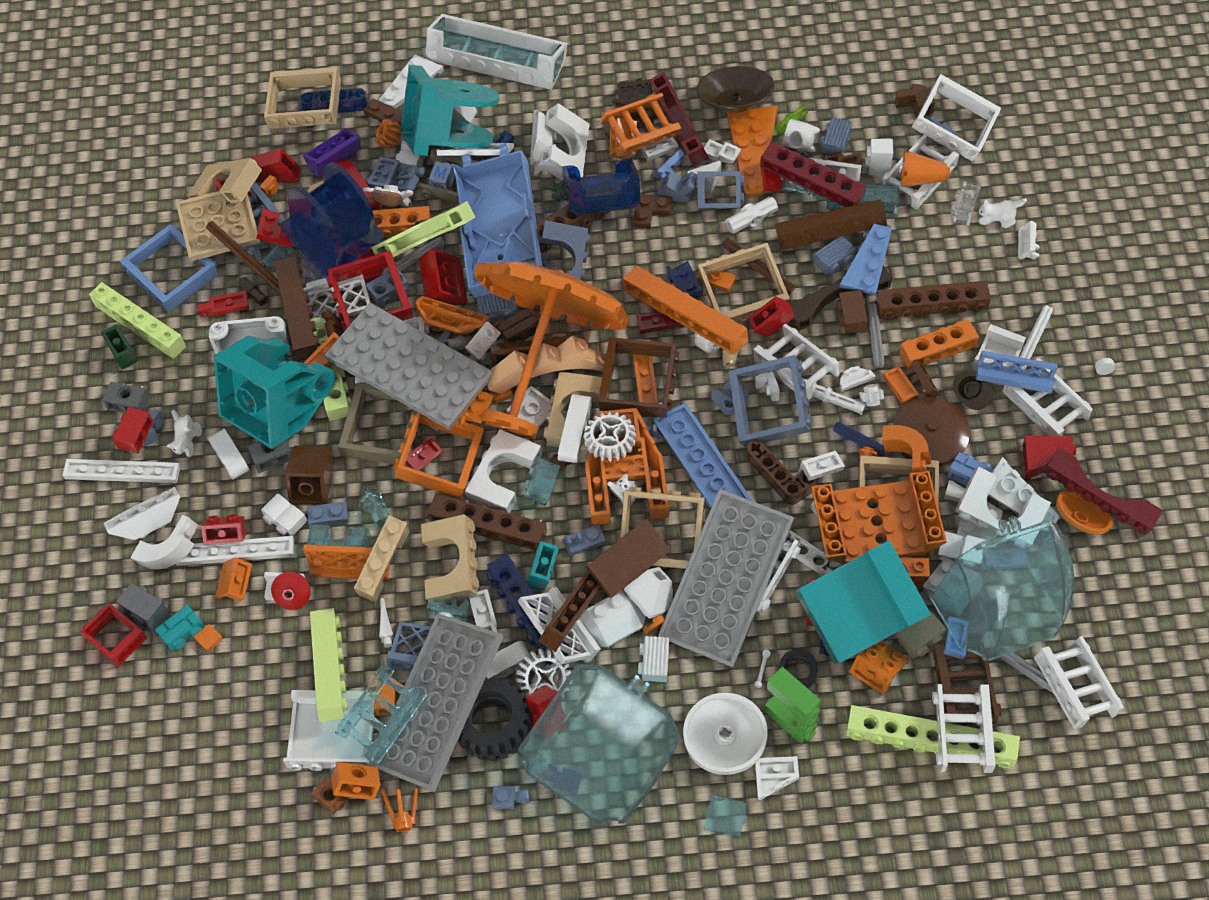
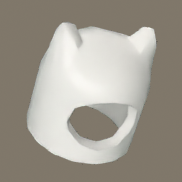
M790 119L785 131L783 146L798 151L815 152L816 148L813 146L815 134L819 133L820 129L808 123Z

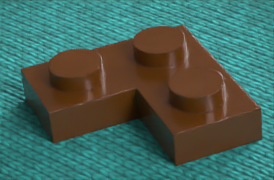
M637 194L633 227L651 228L653 214L670 215L672 197Z

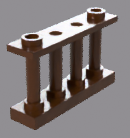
M980 640L977 651H966L964 659L943 654V643L935 644L932 654L938 684H942L943 694H975L979 688L955 690V688H951L950 682H952V679L983 677L984 685H989L992 724H996L998 717L1001 716V706L996 702L988 663L990 652L989 648H985L984 640ZM979 659L981 669L951 671V669L947 668V663L955 660ZM943 702L944 714H976V712H979L978 707L959 709L955 707L954 702ZM945 722L950 724H956V722Z

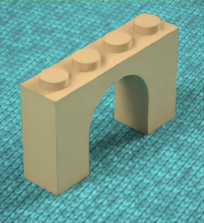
M251 158L207 165L187 197L190 199L217 192L214 180L219 179L225 181L219 192L230 203L242 202L262 169Z
M559 372L558 379H554L553 389L555 390V395L552 394L550 399L552 410H548L547 414L549 425L544 428L543 437L547 440V446H560L566 421L561 412L570 403L572 394L591 397L592 402L598 403L602 377ZM583 438L581 450L588 451Z
M388 515L354 586L357 595L376 603L384 586L383 578L389 562L396 549L402 548L409 534L406 522Z
M466 515L421 524L423 544L429 548L456 544L460 553L458 564L452 572L445 576L424 580L425 599L433 604L478 595L479 580L476 577L478 563L475 558L476 542L473 537L475 525Z

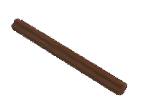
M213 221L206 225V229L281 295L278 279Z

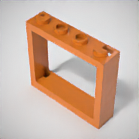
M418 412L416 414L413 413L409 422L412 424V427H407L404 436L407 441L406 443L402 442L399 454H402L401 458H396L393 469H396L394 477L461 499L484 428L465 422L462 428L456 427L454 424L448 430ZM419 423L472 440L458 484L405 466Z

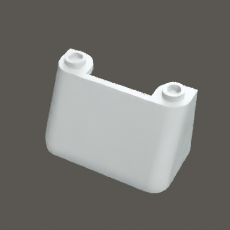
M273 316L216 322L209 329V340L215 354L246 336H253L267 340L278 338L291 346L287 354L292 355V342L288 324L280 317Z

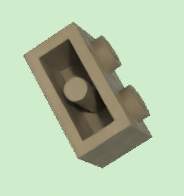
M932 611L930 612L931 615L904 628L898 634V643L912 659L924 656L935 644H941L945 641L947 628Z

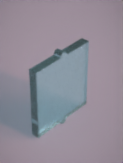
M711 795L709 807L705 811L707 816L704 829L740 838L743 823H746L745 814L748 803Z

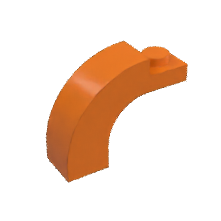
M902 425L883 426L882 442L885 453H907L912 456L913 473L927 471L926 464H931V457L925 438L918 431Z

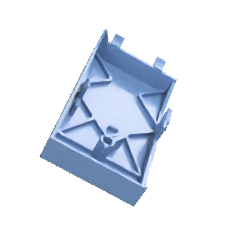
M506 143L498 145L500 149V156L472 164L470 155L466 154L461 156L463 167L452 164L456 176L459 204L468 201L475 215L474 219L460 226L468 289L474 298L491 294L474 277L477 263L527 262L542 266L528 160L522 150L509 153Z

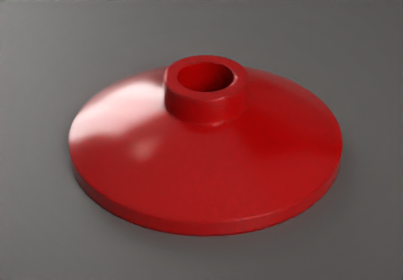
M284 572L274 579L271 585V594L274 601L282 608L296 610L308 602L311 588L308 581L302 575L296 572ZM286 591H290L292 596L287 595Z

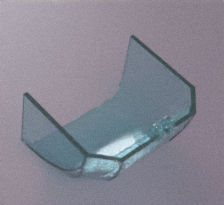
M1015 516L1009 517V524L1006 520H999L998 525L1003 535L978 543L954 560L930 599L960 650L973 652L982 656V659L990 661L1055 638L1058 635L1072 603L1075 581L1073 561L1066 539L1059 526L1050 520L1021 529V523Z
M576 664L518 749L520 754H523L527 775L597 824H603L604 821H618V824H624L655 785L681 736L671 713L643 695L650 684L648 682L644 683L640 692L633 687L639 681L640 677L638 675H635L630 684H628L602 665Z

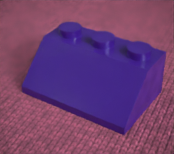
M344 129L302 155L311 173L316 176H323L328 173L329 169L334 167L333 163L354 157L361 150L360 136L357 133Z

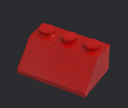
M431 248L419 258L425 297L454 306L468 302L460 258Z

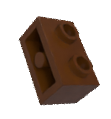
M856 290L839 293L836 308L837 312L841 311L839 322L840 327H844L845 334L867 331L868 319L862 291Z

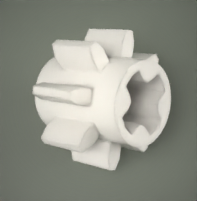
M878 385L863 387L864 392H859L860 400L865 402L866 406L880 405V399H884L883 390L878 389Z

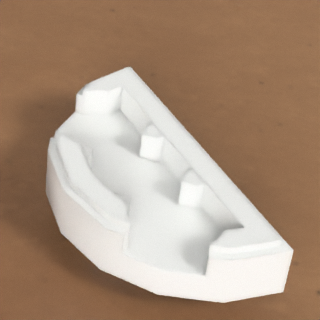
M859 366L851 367L844 371L840 378V390L844 392L872 381L876 375L871 370L862 369Z

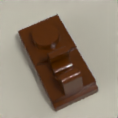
M914 360L913 367L906 371V375L909 377L916 374L910 382L914 385L921 382L920 388L925 395L929 394L931 397L940 395L923 364L918 360Z

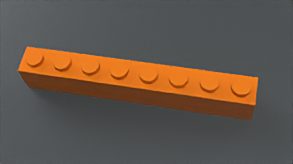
M636 266L622 278L625 292L734 355L748 343V332L745 326L736 323L728 316L722 315L714 308L708 307L702 301L694 299L688 293L682 292L674 285L663 281L660 277L654 276L646 269Z

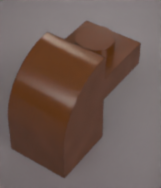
M912 84L911 90L897 91L895 97L896 108L913 106L915 114L918 116L930 89L921 84ZM934 98L932 99L925 115L933 114L935 106Z

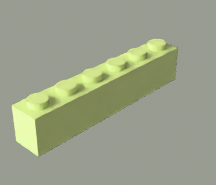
M334 608L311 611L310 621L316 706L319 721L326 722L345 719L344 710H348L347 698H343V693H346V683L341 678L345 676L344 664H340V660H344L343 649L339 648V644H342L341 631L338 632L337 628H341L340 616L335 615Z

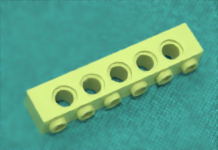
M101 282L89 294L95 307L172 359H175L186 347L179 333Z
M321 317L311 319V321H315L317 331L314 332V335L318 336L321 346L328 339L324 324L326 321ZM333 363L328 367L335 373L336 382L330 394L323 400L329 421L347 417L351 404V398L346 396V393L349 392L347 382L342 380L345 377L344 369Z

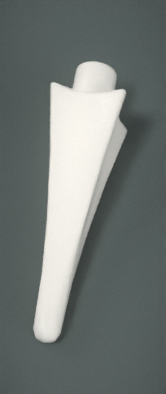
M381 598L379 637L381 638V643H384V647L389 648L392 646V641H394V635L388 619L385 600Z

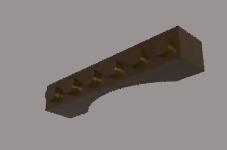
M884 265L877 290H885L891 287L892 276ZM839 279L834 284L824 286L815 293L807 294L798 301L790 302L789 304L795 317L789 323L797 331L811 326L818 313L827 304L839 298V293L853 290L840 288L839 286L843 279Z

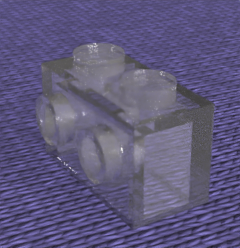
M963 181L961 190H957L955 196L957 203H953L950 214H953L952 222L970 226L981 185Z

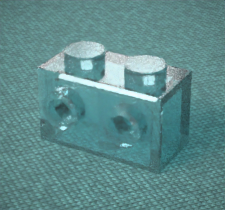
M538 458L536 464L532 463L528 473L532 475L530 481L526 480L522 490L525 491L524 499L546 506L560 466Z

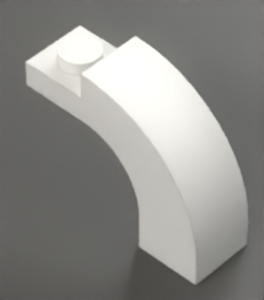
M182 515L168 539L155 545L140 541L131 558L140 565L150 569H164L173 566L181 561L195 545L190 539L194 535L198 524L189 517Z

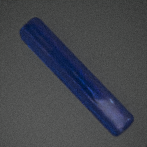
M841 422L835 424L833 431L861 447L874 448V451L880 457L884 455L885 450L882 444Z

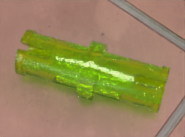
M800 105L795 111L788 113L785 119L775 125L776 130L781 128L777 132L783 134L790 119L800 120L807 115V110L802 111L805 107Z

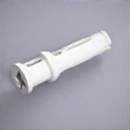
M816 383L812 385V397L822 400V403L830 402L862 415L866 403L833 392L831 387L825 388Z

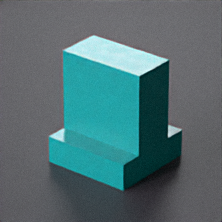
M890 540L795 591L834 665L931 615Z

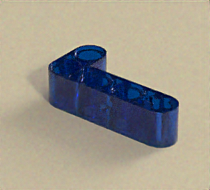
M362 88L341 89L337 113L363 111L368 105L366 91ZM331 90L303 93L300 96V111L329 109ZM316 125L304 126V127H306V128H313V127H315Z

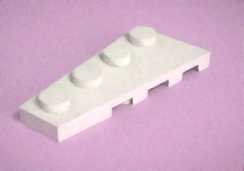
M415 54L378 101L395 109L404 103L409 65L423 66L430 78H433L437 73L441 74L444 71L443 66Z

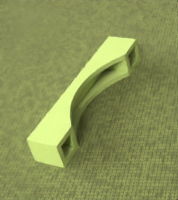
M468 201L371 248L375 255L391 251L392 256L395 257L429 239L471 221L475 218V215Z

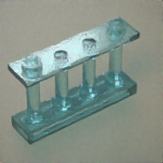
M385 664L376 670L372 681L345 719L339 722L338 728L335 731V734L343 738H347L350 735L367 748V753L364 757L376 764L381 762L427 697V694L414 686L411 690H408L391 677L395 670ZM385 683L404 696V700L399 707L394 706L379 694ZM373 700L392 714L391 719L386 725L366 711ZM361 717L379 731V736L374 742L354 728Z

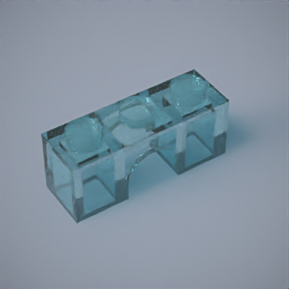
M310 525L307 545L370 547L371 535L368 528L349 527L347 536L342 540L336 541L332 539L333 534L330 526Z

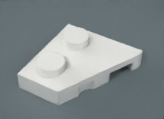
M797 756L760 758L755 763L758 800L766 798L799 779Z

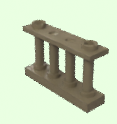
M432 150L430 153L433 165H435V162H447L450 165L455 164L463 167L462 157L455 155L437 156V151ZM429 179L427 184L418 183L417 185L420 194L424 197H434L459 204L458 193L450 191V188L446 190L431 186Z

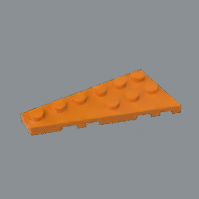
M778 105L749 109L740 113L727 112L733 145L741 148V152L736 160L741 175H744V185L742 187L745 198L763 196L760 160L773 138Z

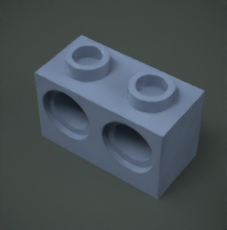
M397 268L407 294L410 292L409 283ZM389 271L366 284L368 295L379 308L388 306L398 299Z

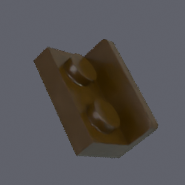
M646 78L636 79L635 82L621 81L616 86L619 100L627 102L639 93L647 96L653 94L650 79L646 80Z

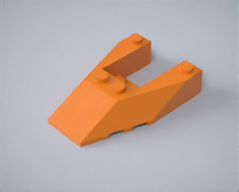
M637 408L610 411L612 415L618 412L619 417L625 415L626 420L630 419L631 425H634L636 439L631 453L626 452V457L620 455L619 460L612 458L611 462L608 458L602 461L600 456L595 458L593 453H588L585 469L592 526L611 524L607 483L609 481L617 482L625 474L628 475V480L645 479L646 492H649V489H661V493L667 494L662 454L658 451L655 441L650 436ZM603 411L602 413L608 415L609 411ZM601 431L597 432L594 437L595 439L599 438ZM624 433L621 435V438H619V442H621L625 438ZM647 498L650 520L669 518L668 500Z

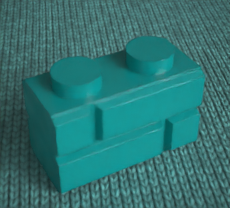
M540 541L526 581L528 586L545 590L550 580L559 547Z
M187 604L158 626L155 631L173 652L176 649L183 648L186 641L198 634L205 626Z

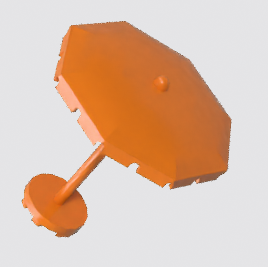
M527 262L477 263L474 277L481 282L480 284L485 290L507 301H510L513 295L515 297L514 304L524 309L529 308L531 312L537 306L539 307L538 314L541 315L509 414L494 410H484L481 421H486L485 425L499 427V430L512 434H520L522 438L535 439L539 427L518 418V414L550 318L560 320L561 316L566 314V322L588 328L589 324L593 322L592 329L607 330V327L610 330H624L630 319L621 303L613 296L570 274L564 273L562 270H553Z

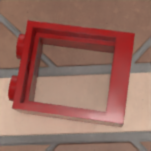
M110 603L106 607L101 608L98 614L91 621L87 622L80 631L85 640L117 667L147 639L144 632ZM115 617L131 632L110 652L94 637Z

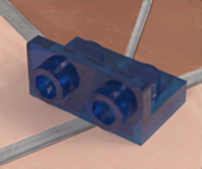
M688 261L674 269H671L670 266L666 267L669 272L666 276L671 284H675L677 289L688 293L691 297L704 292Z

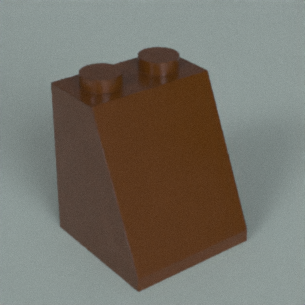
M294 445L285 471L290 504H328L334 465L332 447Z

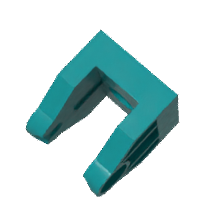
M246 336L213 356L218 414L224 420L273 449L306 427L322 401L332 391L336 377L331 369L320 363L305 364L290 361L287 352L291 346L278 338L267 340Z

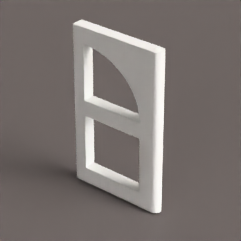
M492 143L490 146L483 148L441 146L437 150V156L466 154L500 155L498 145L504 143ZM506 143L508 147V152H510L513 149L514 144Z

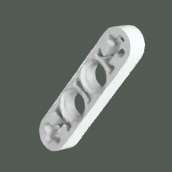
M789 531L787 537L790 538V542L786 541V543L792 545L796 539L800 543L799 547H806L808 549L807 554H799L796 559L821 576L842 566L840 563L827 560L824 552L794 532ZM815 558H822L824 564L816 565L813 560Z

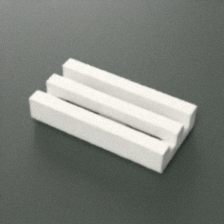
M674 137L642 148L640 151L643 152L644 157L646 156L648 162L677 150L678 144Z

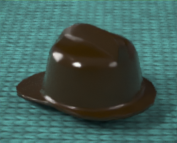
M963 371L953 381L954 393L967 407L973 410L984 409L992 401L993 391L991 386L985 381L976 380V373L974 371Z

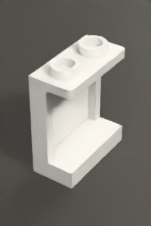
M990 324L979 353L974 359L972 369L976 370V365L982 351L1019 357L1026 337ZM985 358L983 362L991 363L994 360ZM1011 362L1003 363V366L1013 365Z

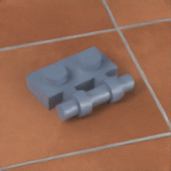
M413 166L412 168L403 167L398 170V175L395 176L391 185L398 186V191L400 192L406 190L413 191L419 180L418 176L424 174L425 169L420 166Z

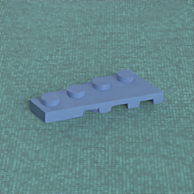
M877 224L873 225L841 281L840 288L853 291L861 290L862 293L876 295L892 228Z

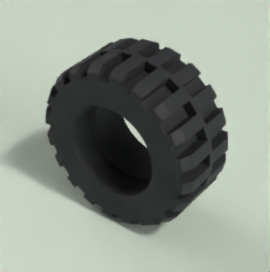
M486 677L458 738L459 745L463 749L466 748L467 753L471 756L477 754V758L481 760L489 757L490 761H496V757L501 756L502 759L508 758V753L512 752V754L518 752V746H524L526 743V736L530 735V725H532L530 707L525 693H521L520 687L516 684L512 686L510 680L504 679L502 682L500 677H493V680H488ZM487 705H501L511 713L509 723L503 729L494 733L481 732L474 728L472 723L475 714Z

